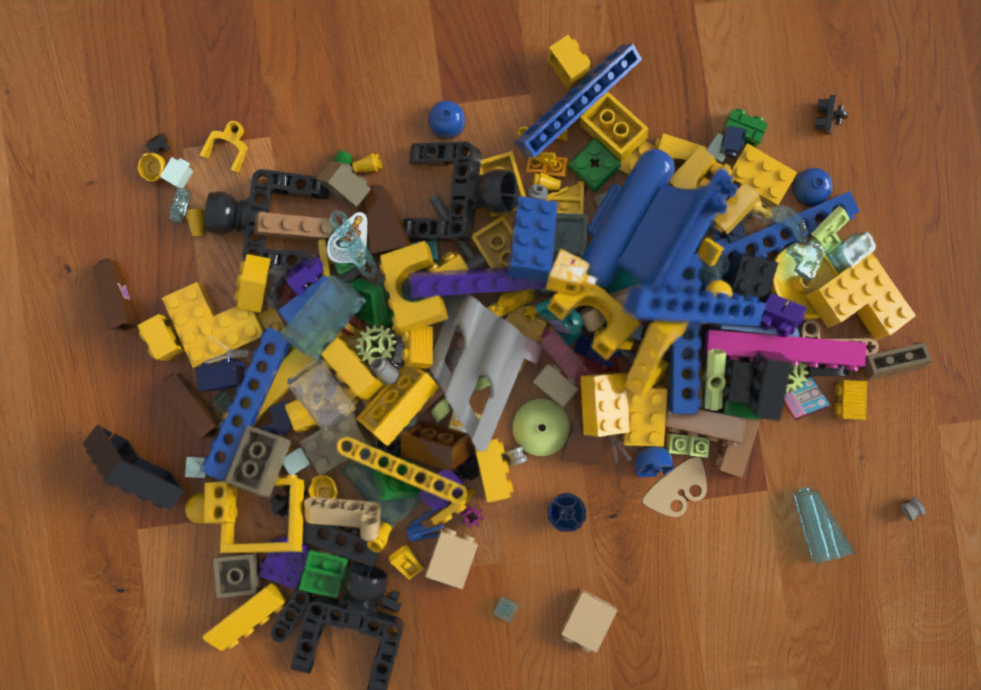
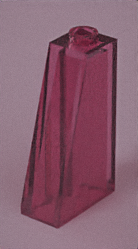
M551 325L537 339L566 375L577 383L576 386L581 391L580 376L592 375V373Z

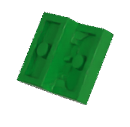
M309 550L298 590L338 598L348 559Z

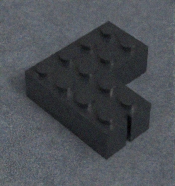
M96 425L83 442V445L87 450L86 453L92 458V463L97 466V471L103 476V481L109 486L113 487L116 485L127 494L132 492L143 501H152L158 508L165 507L171 510L184 492V489L172 472L141 458L128 439L114 433L109 440L112 432Z

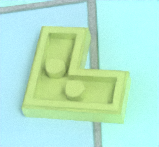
M840 206L811 233L816 243L827 256L842 243L836 233L850 220L845 210Z

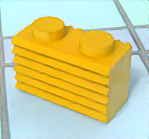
M424 326L403 333L402 341L405 342V349L402 352V360H405L404 366L428 369L433 365V327Z
M838 381V384L835 386L838 403L834 407L837 419L866 420L867 381Z

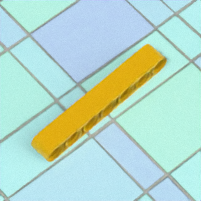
M342 438L337 444V449L342 455L449 501L460 503L467 497V490L463 485L353 438ZM346 441L352 443V449L349 452H345L343 449V444ZM364 449H368L371 453L370 458L367 460L361 457V452ZM384 456L389 459V465L386 468H382L379 464L380 459ZM401 464L406 465L408 469L404 476L399 475L397 471ZM419 472H423L426 475V481L423 484L416 481V475ZM437 480L444 482L445 488L443 491L435 490L434 483ZM455 488L462 489L463 497L461 499L453 497L452 492Z

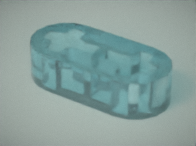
M181 187L177 189L169 212L170 222L182 223L190 200V190Z

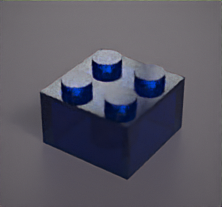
M221 359L219 364L218 362L213 363V361L201 363V367L195 368L198 391L210 392L238 387L245 379L244 363L237 362V359Z

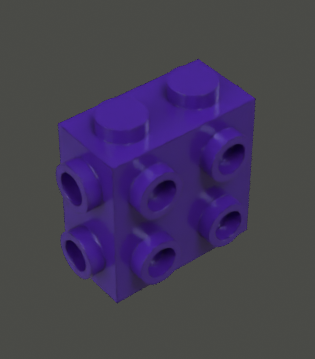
M280 535V537L277 536L268 543H288V537ZM302 542V552H268L266 559L263 558L260 563L259 570L261 572L259 576L296 590L300 585L309 550L313 551V549H310L308 544Z

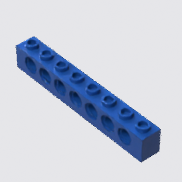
M633 44L620 45L514 141L524 157L535 158L642 60Z
M851 191L724 246L714 266L721 271L724 277L727 275L730 266L728 254H733L734 250L746 253L745 247L749 246L753 251V255L767 258L769 257L767 253L773 250L776 254L786 249L785 245L789 243L793 246L803 242L802 238L807 235L809 238H812L811 233L820 225L816 223L815 216H818L822 223L832 213V209H836L838 206L845 210L850 220L855 219L854 215L860 211ZM798 223L803 225L804 232L798 230ZM781 231H783V232L786 233V235H787V239H786V240H784V239L781 238V236H780V232H781ZM763 239L769 241V247L763 245Z
M693 254L685 268L691 274L689 280H685L681 275L676 288L682 290H701V279H698V271H701L702 262L699 259V254ZM689 321L686 327L690 332L689 338L685 340L681 335L670 344L669 412L673 414H697V409H700V398L697 397V389H700V378H697V374L701 367V361L698 358V350L701 348L698 330L701 329V322ZM685 348L690 352V356L687 359H683L681 355L682 350ZM687 368L690 375L688 378L683 379L681 372ZM684 388H688L689 396L683 399L681 391Z
M639 284L638 287H629L623 311L639 318L760 326L766 303L758 301V297L753 295H746L745 298L743 295L732 293V296L723 292H717V295H714L710 291L703 290L702 293H699L696 290L687 289L686 292H683L682 289L671 288V290H667V288L655 286L654 289H651L649 286Z
M270 327L261 334L260 340L262 342L259 348H256L252 354L253 361L251 366L248 365L245 369V379L236 389L235 394L237 396L234 402L232 401L228 406L227 412L229 414L226 420L223 419L219 426L221 431L218 438L215 437L212 441V451L210 455L205 457L202 466H204L203 473L221 481H225L247 425L254 426L293 340V337ZM273 344L275 346V352L269 355L267 352V348L269 345ZM262 362H265L267 364V369L265 372L261 373L259 370V365ZM253 380H257L259 383V387L255 391L251 388ZM245 398H248L251 402L247 409L243 406ZM237 416L242 418V424L239 427L234 422ZM228 434H232L234 437L232 444H228L226 441ZM220 452H223L226 456L224 462H220L218 459Z

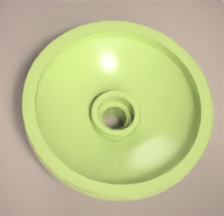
M535 399L520 407L515 414L512 429L517 444L523 445L525 452L535 456H548L559 451L564 446L569 437L570 423L566 412L557 403L548 399ZM540 424L545 425L544 431L538 430Z

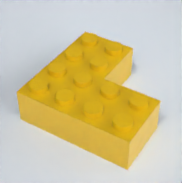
M872 252L858 258L806 295L828 328L843 322L856 312L876 341L890 336L916 316Z
M199 282L162 298L189 361L195 369H201L261 341L260 337L265 329L258 317V312L237 309V306L217 315L204 285Z

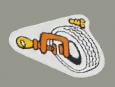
M361 212L354 214L330 236L327 244V254L332 261L337 263H354L358 267L365 265L367 250L366 215Z

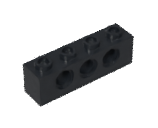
M306 522L303 529V542L371 567L376 563L379 552H374L368 547V541L360 537V530L350 528L349 530L343 528V526L311 524ZM321 528L328 530V537L325 538L320 535ZM342 534L346 536V544L339 543V535ZM362 541L365 544V550H358L356 542Z

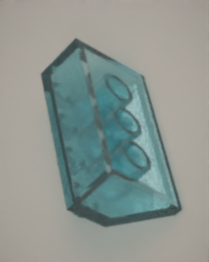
M330 275L280 335L304 355L317 359L331 341L336 338V335L342 328L348 324L353 315L360 310L366 300L354 286Z
M374 441L370 446L378 449L377 443ZM364 449L361 452V457L364 460L370 458V451ZM351 459L340 470L366 501L377 502L381 505V519L388 523L391 528L423 501L418 494L414 498L380 500L373 468Z

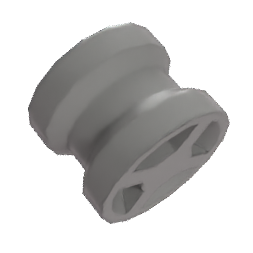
M523 445L505 450V454L509 457V466L527 461V457L523 454Z
M916 497L911 498L908 503L900 504L902 513L909 521H913L916 516H922L926 513L924 506Z

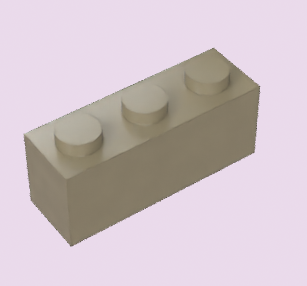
M926 343L868 355L864 370L869 381L926 368L932 359Z

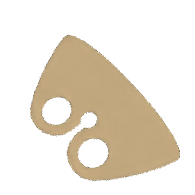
M693 457L668 473L645 495L642 501L643 504L667 516L679 517L683 515L687 509V502L683 496L678 494L680 489L685 491V496L691 501L703 499L707 492L706 475L701 458ZM692 485H699L702 492L698 497H693L690 494L689 489ZM672 501H681L683 504L682 510L679 512L672 511L670 506Z

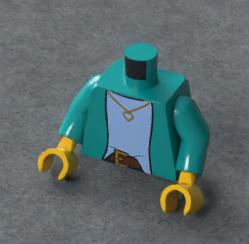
M551 299L537 304L535 308L528 306L523 316L529 315L527 321L532 322L535 315L539 313L559 339L562 340L557 341L552 348V351L555 348L560 350L557 356H561L566 346L569 347L580 338L584 320L575 309L561 321L547 308Z

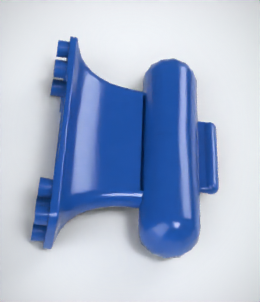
M661 149L644 151L638 158L623 186L613 184L586 229L587 233L593 236L581 257L583 261L589 264L586 275L597 278L595 285L605 288L613 281L619 269L622 268L632 274L641 285L649 286L651 289H654L655 286L664 287L667 290L676 288L680 276L711 222L714 221L718 213L724 214L727 210L726 198L728 196L733 197L736 194L737 185L733 184V178L726 170L719 169L713 178L702 187L683 189L668 186L675 171L672 157Z

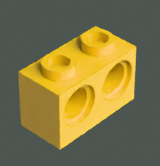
M226 482L205 483L204 523H235L237 516L236 497L238 494L235 485Z

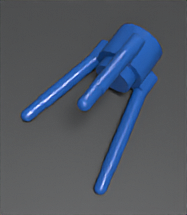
M433 509L418 519L411 521V526L406 528L411 542L438 537L439 532L426 533L442 529L443 525L427 529L424 528L423 524L419 525L421 521L435 512Z

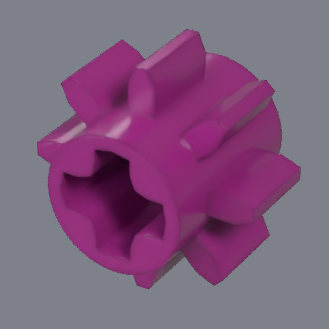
M473 504L472 508L465 505L466 512L460 513L461 516H465L461 523L467 522L469 528H471L472 524L479 527L478 520H484L483 516H479L483 509H475V504ZM471 511H474L475 516H478L473 521L469 520L470 518L467 516Z

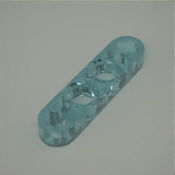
M341 210L332 212L329 219L330 223L360 273L366 278L374 277L378 272V267L347 215ZM336 216L342 218L341 220L345 225L343 229L341 228L338 222L334 223L336 221ZM347 231L354 233V238L351 241L344 240V234ZM361 247L364 249L363 256L355 257L353 254L354 250ZM365 259L369 266H374L371 273L368 271L364 272L366 267L362 261Z

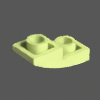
M668 433L666 450L674 454L708 458L710 441L702 437L696 438Z

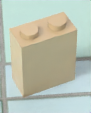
M450 528L440 529L425 571V577L463 589L478 543L474 541L475 537L467 534L463 536L457 535V531Z
M580 589L560 630L561 635H563V639L573 644L575 641L581 645L580 648L589 653L592 650L597 653L618 610L614 605Z

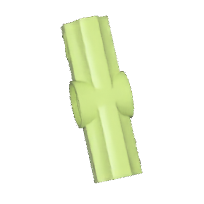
M711 349L707 351V366L704 374V408L718 410L722 408L723 388L726 384L724 379L726 352L723 350ZM714 377H719L716 382H711Z

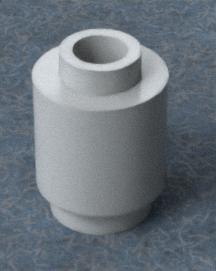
M535 184L529 188L527 197L546 200L548 190L540 184Z
M379 357L371 363L370 369L372 374L383 384L390 385L396 382L399 372L389 361Z

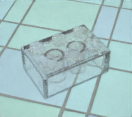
M320 357L287 379L288 387L324 432L356 410L352 398Z

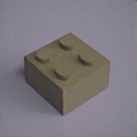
M330 161L316 178L342 202L355 207L360 204L371 189L366 185L368 182L362 176H356L352 172L353 168L345 162L342 164L339 161Z
M547 364L531 383L560 407H564L578 390L575 387L577 383L569 376L564 378L560 374L562 371L556 365L552 364L550 366Z
M234 553L219 555L213 558L217 598L253 595L261 591L258 553Z

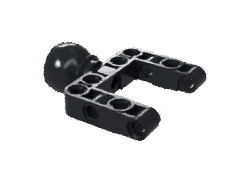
M466 141L411 144L409 164H425L427 166H449V164H454L449 217L404 218L403 226L409 240L465 242L473 236L477 208H484L493 214H505L514 210L518 198V185L515 175L512 171L505 169H493L484 175H480L481 151L476 146Z
M260 169L255 171L252 176L250 197L245 201L240 200L238 202L232 195L226 192H209L205 207V231L213 235H225L234 230L238 233L241 231L245 236L243 247L244 260H246L247 254L257 252L259 257L270 258L269 269L288 271L305 258L309 262L316 256L320 259V255H311L303 251L288 249H267V236H261L257 242L251 241V236L254 234L255 215L258 212L270 213L272 193L327 200L329 190L315 176ZM266 177L268 181L266 184L260 185L258 184V179ZM299 182H304L306 188L299 190L296 188V185ZM260 195L266 198L262 204L255 202L256 198ZM291 256L298 259L297 263L293 266L287 264V260Z
M361 563L350 564L343 577V588L346 595L342 601L322 595L312 598L305 611L291 665L292 670L306 674L311 673L325 624L342 629L345 627L359 631L360 634L380 639L367 690H387L404 630V623L401 618L379 612L375 608L377 606L376 601L384 595L388 586V574L384 570ZM314 605H319L322 611H317ZM332 611H339L341 616L334 615ZM370 621H376L379 626H372ZM394 626L398 631L392 632L389 627ZM304 642H309L312 647H307ZM384 663L388 668H381L379 664Z

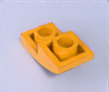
M528 157L526 171L534 174L541 172L551 177L566 178L569 159L556 157L557 165L554 167Z

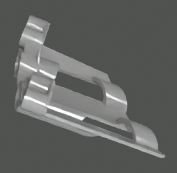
M469 294L444 295L442 300L445 307L448 308V319L443 322L433 350V365L429 368L479 452L485 451L490 443L523 360H529L537 365L544 346L522 335L513 325L498 317L483 306L479 300ZM457 331L464 336V350L452 375L444 362V358ZM483 375L490 383L491 393L479 420L468 402L479 376Z

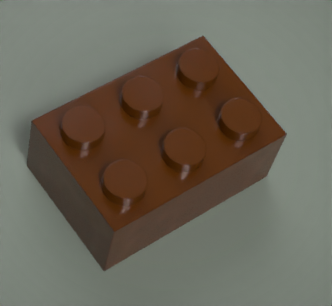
M422 420L401 434V456L408 457L410 460L424 462L426 465L438 466L446 471H452L472 455V440L468 433Z

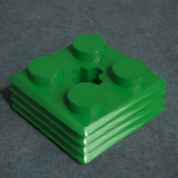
M593 138L569 163V168L594 192L621 167V161L596 138ZM592 162H599V167L591 168Z
M360 278L355 280V282H349L354 316L376 326L382 325L385 321L388 322L387 314L389 311L385 304V289Z
M400 458L412 464V460L409 458ZM380 459V466L386 468L389 465V459ZM401 464L397 471L399 475L404 476L408 469L406 465ZM373 468L380 500L414 498L420 493L419 487Z

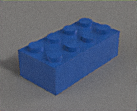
M518 196L514 214L508 277L541 282L548 281L552 267L557 202Z

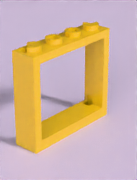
M285 475L283 479H279L278 476L274 485H290L288 543L234 544L235 523L222 524L220 553L302 552L304 480L298 479L297 475Z

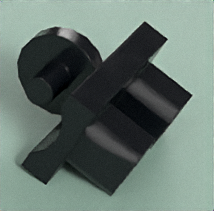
M830 95L829 99L818 100V112H827V117H816L815 129L825 130L826 134H832L834 119H836V125H841L842 120L847 119L849 115L848 112L843 111V105H838V109L835 111L836 95Z
M290 485L283 488L287 492L284 498L277 494L270 499L274 507L271 511L275 515L279 514L283 517L287 514L289 516Z

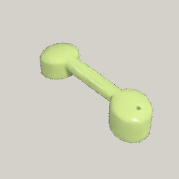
M485 376L478 378L474 392L490 386ZM447 398L439 401L431 411L437 423L442 421L452 410Z

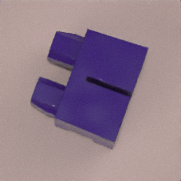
M317 256L309 262L305 258L287 271L286 282L300 296L305 292V284L307 282H318V276L324 272L322 268L324 265Z
M771 293L766 301L759 328L769 330L771 326L777 328V335L786 338L789 334L793 335L798 324L800 325L804 320L807 307L792 301L788 302V299Z

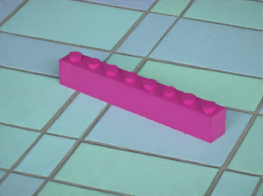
M707 330L705 331L703 354L707 355V351L711 349H719L726 352V356H729L728 360L740 361L741 358H748V362H753L754 356H757V351L762 350L782 353L795 366H799V362L807 363V367H819V364H826V368L838 369V366H846L845 370H858V367L865 366L867 343L790 336L783 338L778 335Z

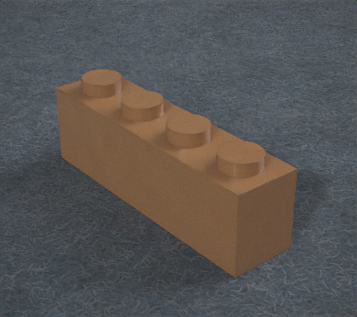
M258 212L255 215L254 235L315 241L326 239L329 241L330 236L336 231L337 220Z
M669 404L665 418V427H668L669 432L679 434L680 430L686 431L688 436L699 438V435L707 436L706 440L714 442L722 439L726 440V444L738 447V443L743 444L748 423L746 419L697 409V414H673L669 412Z
M741 418L748 421L743 444L738 443V447L726 444V440L721 441L722 451L715 460L717 470L743 477L761 420Z

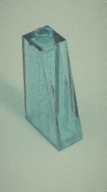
M808 486L799 488L798 492L792 493L811 561L819 564L855 554L853 547L817 490L810 489Z

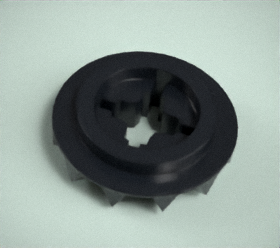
M473 454L454 468L458 470V475H462L464 480L469 479L471 481L480 475L478 459Z

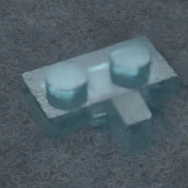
M811 239L807 242L806 246H800L798 243L789 245L786 252L795 258L794 260L797 262L794 272L809 282L813 280L827 249L814 239Z

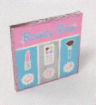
M812 376L806 378V382H801L802 388L796 387L794 392H791L789 389V392L785 395L784 404L795 421L831 407V404Z

